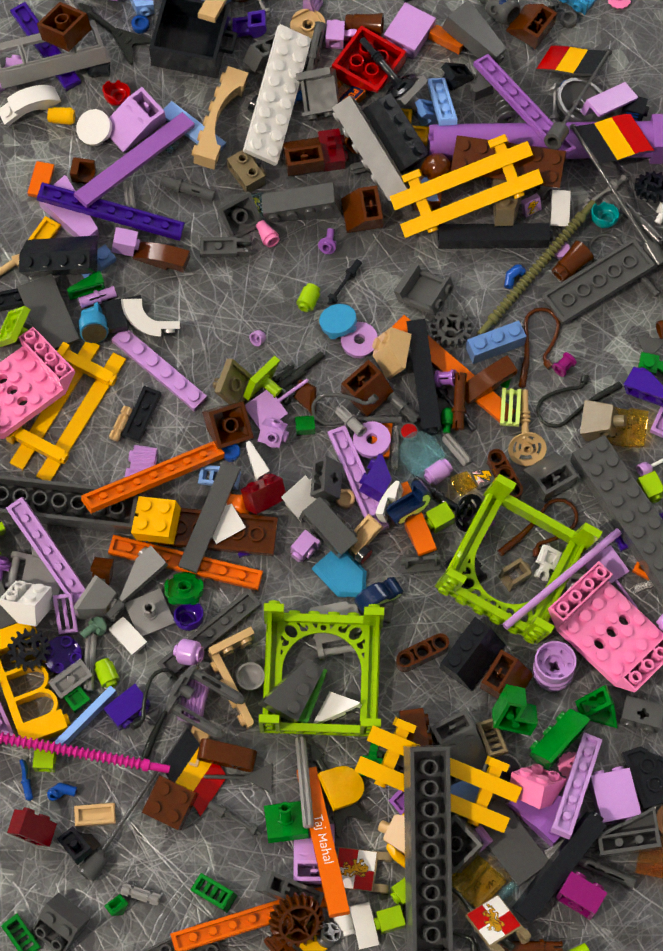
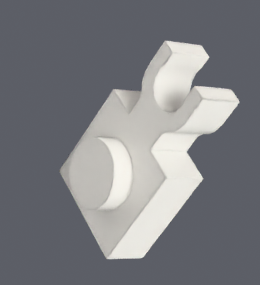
M542 545L536 563L540 564V566L535 571L534 577H540L542 572L543 577L541 580L548 581L549 570L555 569L561 552L548 545Z

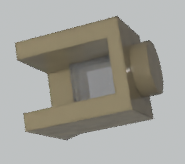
M519 558L504 567L498 577L510 592L528 580L532 572L529 564Z

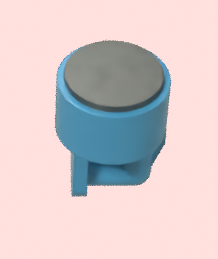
M99 302L94 303L93 307L82 310L79 319L80 336L89 343L101 342L108 335L107 319L103 315Z

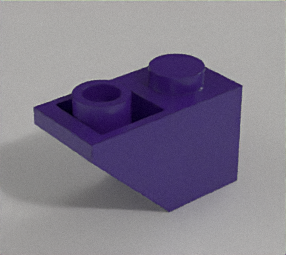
M380 453L376 459L372 458L367 466L370 469L368 474L364 473L359 481L362 484L359 491L378 502L392 480L384 457Z

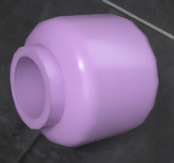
M182 639L178 645H175L173 655L176 656L179 664L196 665L203 660L204 648L198 641Z

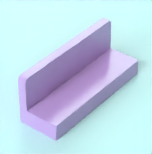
M624 82L587 99L580 112L584 116L595 112L598 117H601L637 100L638 96Z

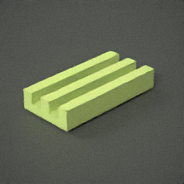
M502 388L500 425L519 427L521 389L514 390L510 388V390H506V388ZM506 394L509 395L508 421H504ZM513 395H517L515 422H512Z

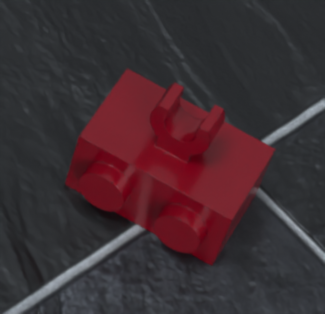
M339 128L318 131V139L324 158V172L345 169L348 153L343 150L345 145L344 135H340Z
M266 474L262 479L250 482L241 489L245 509L254 514H258L284 501L281 497L286 493L283 479L274 474Z
M24 807L23 810L14 809L7 833L37 846L50 847L57 823L50 821V817L47 815H36L35 810Z

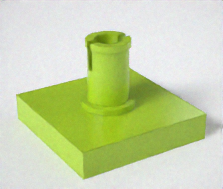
M22 306L8 312L0 329V347L15 343L19 336L28 331L23 325L31 309Z
M275 355L250 378L243 395L248 401L262 387L272 394L274 398L282 391L283 388L272 380L280 362Z

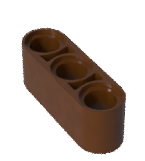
M500 449L491 450L486 464L491 469L495 478L499 474L504 473L509 476L508 479L517 483L513 490H516L518 494L511 496L520 500L523 487L507 457ZM496 457L500 462L495 463L491 459Z
M439 633L402 650L397 655V669L401 672H409L444 655L449 647V638L445 634ZM442 641L445 647L438 648L435 642ZM424 649L428 654L420 656L417 651ZM408 658L410 660V663L408 665L401 664L400 659Z
M202 738L197 759L240 771L253 772L257 751Z

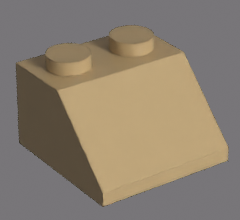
M390 327L375 338L372 344L374 349L373 357L387 379H391L406 368L411 340L410 333Z

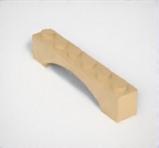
M229 66L225 73L222 72L220 77L221 85L216 87L214 93L216 99L210 103L208 110L210 114L205 116L203 122L204 130H200L197 138L199 143L194 145L192 150L194 164L215 169L221 145L217 144L215 136L216 123L224 108L237 96L242 97L248 80V72Z

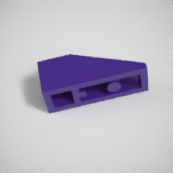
M633 367L624 383L626 394L663 407V385L649 370Z

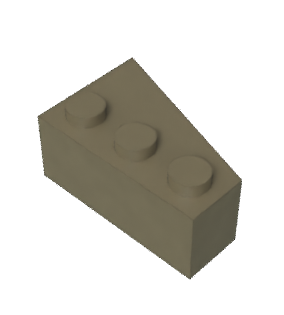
M491 179V188L507 181ZM510 196L492 204L495 226L514 225L523 197L514 199L513 196Z

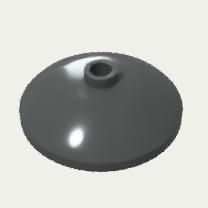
M570 78L559 86L556 98L558 106L565 116L568 115L588 80ZM590 84L569 118L573 122H599L605 117V115L598 117L595 112L584 116L580 112L587 99L602 93L595 84Z

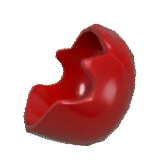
M108 80L103 85V96L107 103L112 106H120L131 95L130 87L120 80H117L115 83H111Z

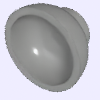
M254 662L244 663L238 668L236 673V680L239 686L249 691L258 689L265 679L264 670Z

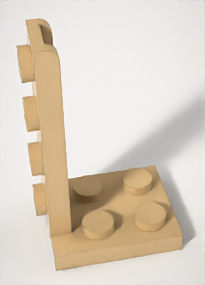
M252 627L208 648V656L212 661L210 665L214 673H219L220 681L237 691L238 689L221 656L223 655L225 658L233 654V650L241 647L243 649L251 645L255 634ZM228 700L233 709L236 708L240 715L237 718L241 726H246L247 730L250 729L254 721L245 703L235 704Z

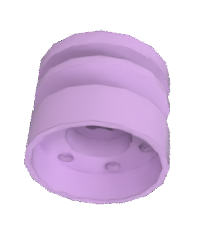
M550 641L544 643L537 650L533 664V677L542 689L560 691L571 683L576 668V655L573 649L563 642Z

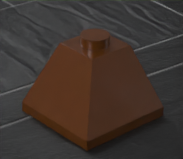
M244 401L215 407L202 412L207 431L218 449L254 438Z

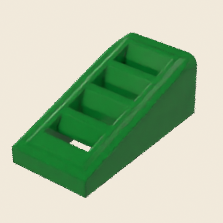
M97 271V273H93L67 288L69 299H77L78 297L94 293V290L100 291L105 289L101 271Z
M200 873L190 891L226 913L237 898L235 892L203 873ZM207 881L208 883L204 887L203 891H199L203 883ZM213 885L214 888L212 889V891H211V893L209 894V896H207L208 891L210 890L211 886ZM221 890V893L219 894V896L217 897V899L214 900V898H215L216 894L218 893V891Z
M18 913L0 925L18 951H23L22 948L31 941L34 945L25 951H37L41 948ZM18 921L19 924L9 931L8 927ZM23 928L24 931L15 938L12 936V934ZM25 935L29 936V938L21 944L17 943V941L23 938Z

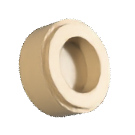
M341 489L340 499L336 500V503L340 508L348 509L354 505L355 495L350 489Z

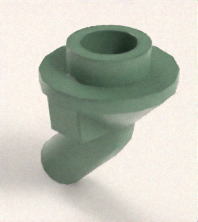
M100 616L90 619L88 622L89 626L82 630L80 635L84 639L93 632L98 636L103 635L107 629L105 620Z

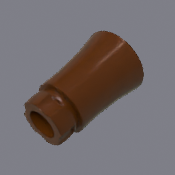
M384 13L346 14L345 30H358L360 26H363L382 37Z
M576 240L567 253L557 262V265L552 269V273L559 281L563 282L592 261L594 256L587 246Z

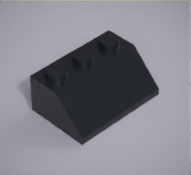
M474 617L441 661L439 669L472 691L494 662L500 650L505 647V644L489 626Z

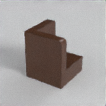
M73 157L70 170L71 182L87 184L95 178V160Z
M94 557L90 570L93 572L92 577L96 575L101 579H105V583L110 586L113 577L114 559Z

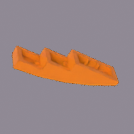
M408 481L401 483L403 488L402 497L412 492ZM422 512L409 516L404 523L405 530L418 556L436 551V545Z

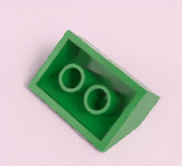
M569 709L566 713L562 711L555 719L557 723L553 727L549 725L543 732V739L541 741L536 740L529 749L532 751L529 757L537 764L542 765L544 769L549 770L586 729L590 721L587 716L572 709Z

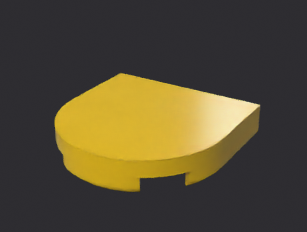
M339 766L319 772L318 778L333 811L355 804L363 795V779L359 773L350 767Z

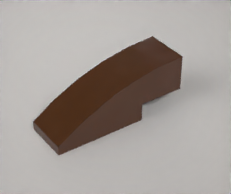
M140 242L139 248L135 250L132 259L164 270L170 268L184 273L190 259V251L166 244Z
M508 355L494 362L466 382L465 402L467 405L498 389L500 384L516 376L518 370Z

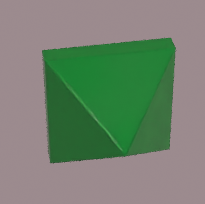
M119 894L105 904L104 907L111 916H119L124 914L128 902Z

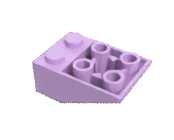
M141 87L127 97L110 116L112 132L109 138L125 153L166 123L165 111Z
M330 824L332 837L335 845L334 824ZM308 828L309 838L294 840L293 880L304 885H322Z

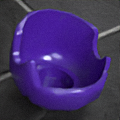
M199 603L196 605L183 604L174 611L173 620L182 630H195L203 622L204 610Z

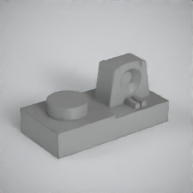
M80 658L49 680L48 683L61 699L93 675Z

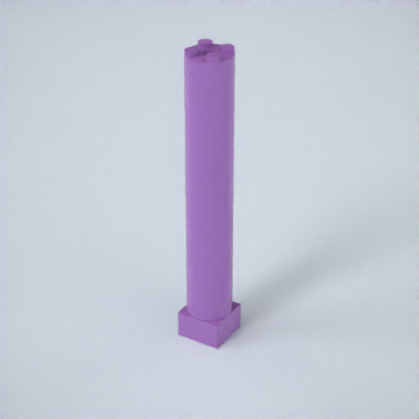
M652 114L650 121H636L654 151L642 152L626 158H649V164H663V114ZM596 122L566 123L569 128L567 138L576 147V152L565 159H591L574 131L570 130V125L580 126ZM527 123L429 125L428 144H430V155L442 153L450 161L453 160L457 135L491 140L506 134L509 143L521 144L528 141L530 146L548 147Z

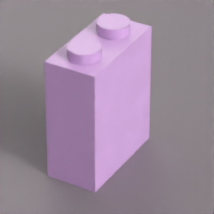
M405 2L384 33V39L407 51L406 57L415 59L428 39L430 30L435 27L436 18Z
M623 766L613 768L611 772L604 773V770L592 773L589 786L596 813L604 818L602 821L604 824L611 825L625 822L641 814L630 768L624 769Z

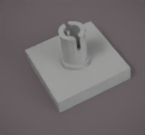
M424 75L417 76L412 88L395 99L399 106L408 103L413 111L417 112L418 109L415 102L419 99L415 94L428 81Z
M160 588L124 603L134 628L143 638L176 625Z

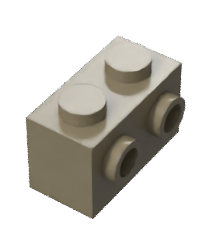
M241 150L227 158V168L245 192L251 193L265 185L266 173L261 166L258 167L255 157Z

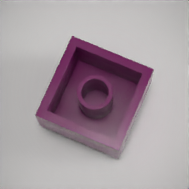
M571 871L555 899L591 920L598 911L607 892L604 891L605 888L596 882L592 884L587 881V877L582 873Z

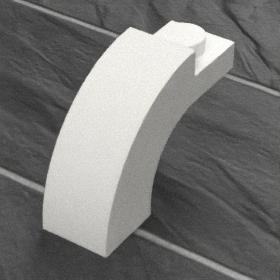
M36 85L28 87L7 98L8 103L0 108V116L4 125L10 126L26 113L34 110L48 111V108H53L61 100L54 86Z
M121 299L122 309L126 318L137 330L148 335L161 336V329H164V333H174L175 329H180V321H155L149 318L143 310L142 299Z

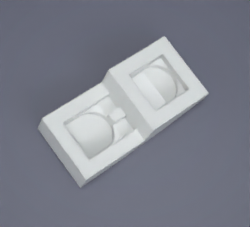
M552 190L550 226H568L571 191Z
M395 481L381 498L375 513L379 522L387 523V507L402 497L403 488L400 481Z
M124 617L108 628L110 633L132 656L148 644Z
M369 901L349 906L359 950L379 945Z

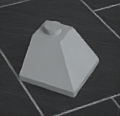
M94 575L73 607L77 619L84 620L105 615L118 601V596L110 586Z

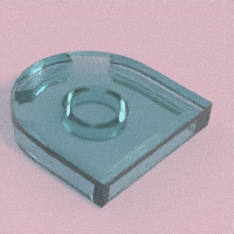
M422 431L412 432L407 435L400 446L401 459L413 477L445 456L435 439L430 434Z

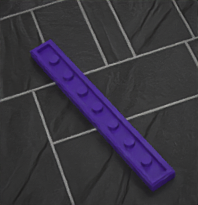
M41 183L37 201L178 241L181 239L185 222L103 199H98L86 208L74 197L75 191Z

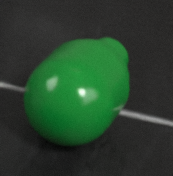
M450 407L444 408L441 412L440 421L441 425L444 426V434L451 433L453 425V413Z

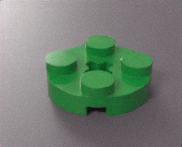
M182 572L174 574L172 579L169 580L168 578L165 581V596L172 605H195L199 603L203 595V581L197 579L196 575L192 573Z

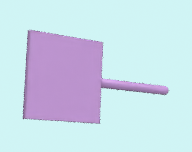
M305 379L278 399L265 390L245 405L246 411L258 428L261 429V425L266 417L280 420L288 413L280 402L305 385L308 379Z
M609 545L585 564V566L590 570L598 561L602 563L613 574L609 582L611 584L615 582L624 596L638 609L618 581L619 578L630 571L612 546Z

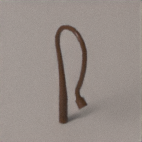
M534 308L525 316L524 332L527 337L518 385L521 388L526 387L529 370L528 319L535 312H548L556 321L554 337L543 355L544 366L548 370L552 368L553 364L549 359L547 360V355L558 338L560 321L548 308Z
M556 498L544 505L540 511L543 514L552 503L564 502L569 505L575 514L574 522L569 528L573 530L576 527L578 511L572 502L563 498ZM530 523L497 550L498 554L504 556L528 534L535 524ZM554 536L538 542L535 548H533V557H538L541 545L559 538Z

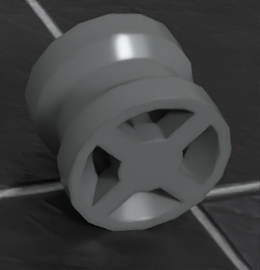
M328 922L324 924L323 929L320 930V936H316L318 943L324 948L333 947L341 936V930L335 923Z

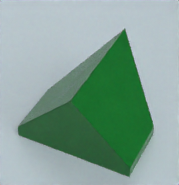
M607 685L575 701L579 713L587 716L590 721L618 729L614 702Z

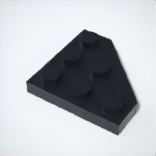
M641 746L622 752L621 756L626 768H630L635 791L642 810L663 804V757L653 754Z

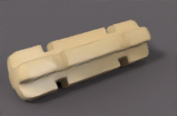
M123 406L121 414H119L113 426L114 430L109 435L111 440L116 442L120 440L121 433H123L128 422V417L132 413V408Z

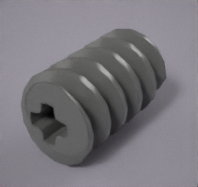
M493 87L496 116L498 117L497 122L513 123L519 117V114Z

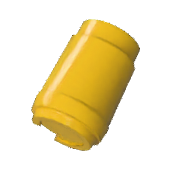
M71 107L48 108V122L72 125L75 122V110Z

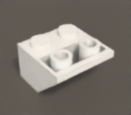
M15 581L0 597V605L17 623L37 626L53 607L51 587L44 586L43 584Z

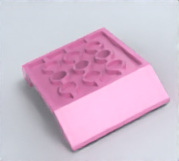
M34 327L18 337L22 347L0 362V381L7 379L5 383H0V439L9 436L65 395L75 374V370ZM12 390H17L15 394H9ZM22 401H28L23 406L19 405Z
M598 561L548 608L556 631L613 686L635 693L663 665V632L609 582L613 574ZM619 618H625L628 625L621 624ZM607 630H613L616 636H609ZM594 642H601L603 644V649L597 648Z

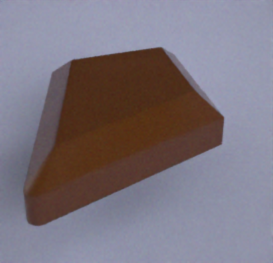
M306 383L295 391L294 398L313 416L311 405L316 399V387Z

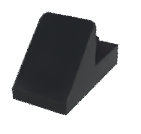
M445 62L441 67L445 72L442 78L446 79L447 86L451 91L474 79V76L465 64Z

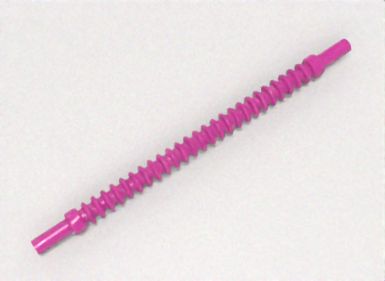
M2 732L0 734V744L4 742L5 745H8V743L11 746L15 744L17 747L21 745L23 749L28 747L29 750L34 748V751L36 749H39L40 752L45 750V753L51 751V754L53 752H56L57 755L62 753V756L68 754V757L73 755L74 758L79 756V759L84 757L85 760L90 758L91 761L95 759L96 762L101 760L103 764L108 762V765L113 763L114 766L116 764H119L120 767L125 765V768L127 766H130L131 769L136 767V770L141 768L145 772L153 770L169 774L170 765L150 762V759L144 758L141 760L140 757L135 759L134 756L129 758V755L124 757L123 754L118 756L117 753L112 755V752L107 754L106 751L101 753V750L95 752V749L92 751L89 748L84 750V747L79 749L78 746L73 748L72 745L68 747L67 744H64L63 746L60 742L55 744V741L50 743L49 740L47 742H44L43 739L38 741V738L36 740H33L32 737L27 739V736L21 738V735L16 737L15 734L10 736V733L5 735Z

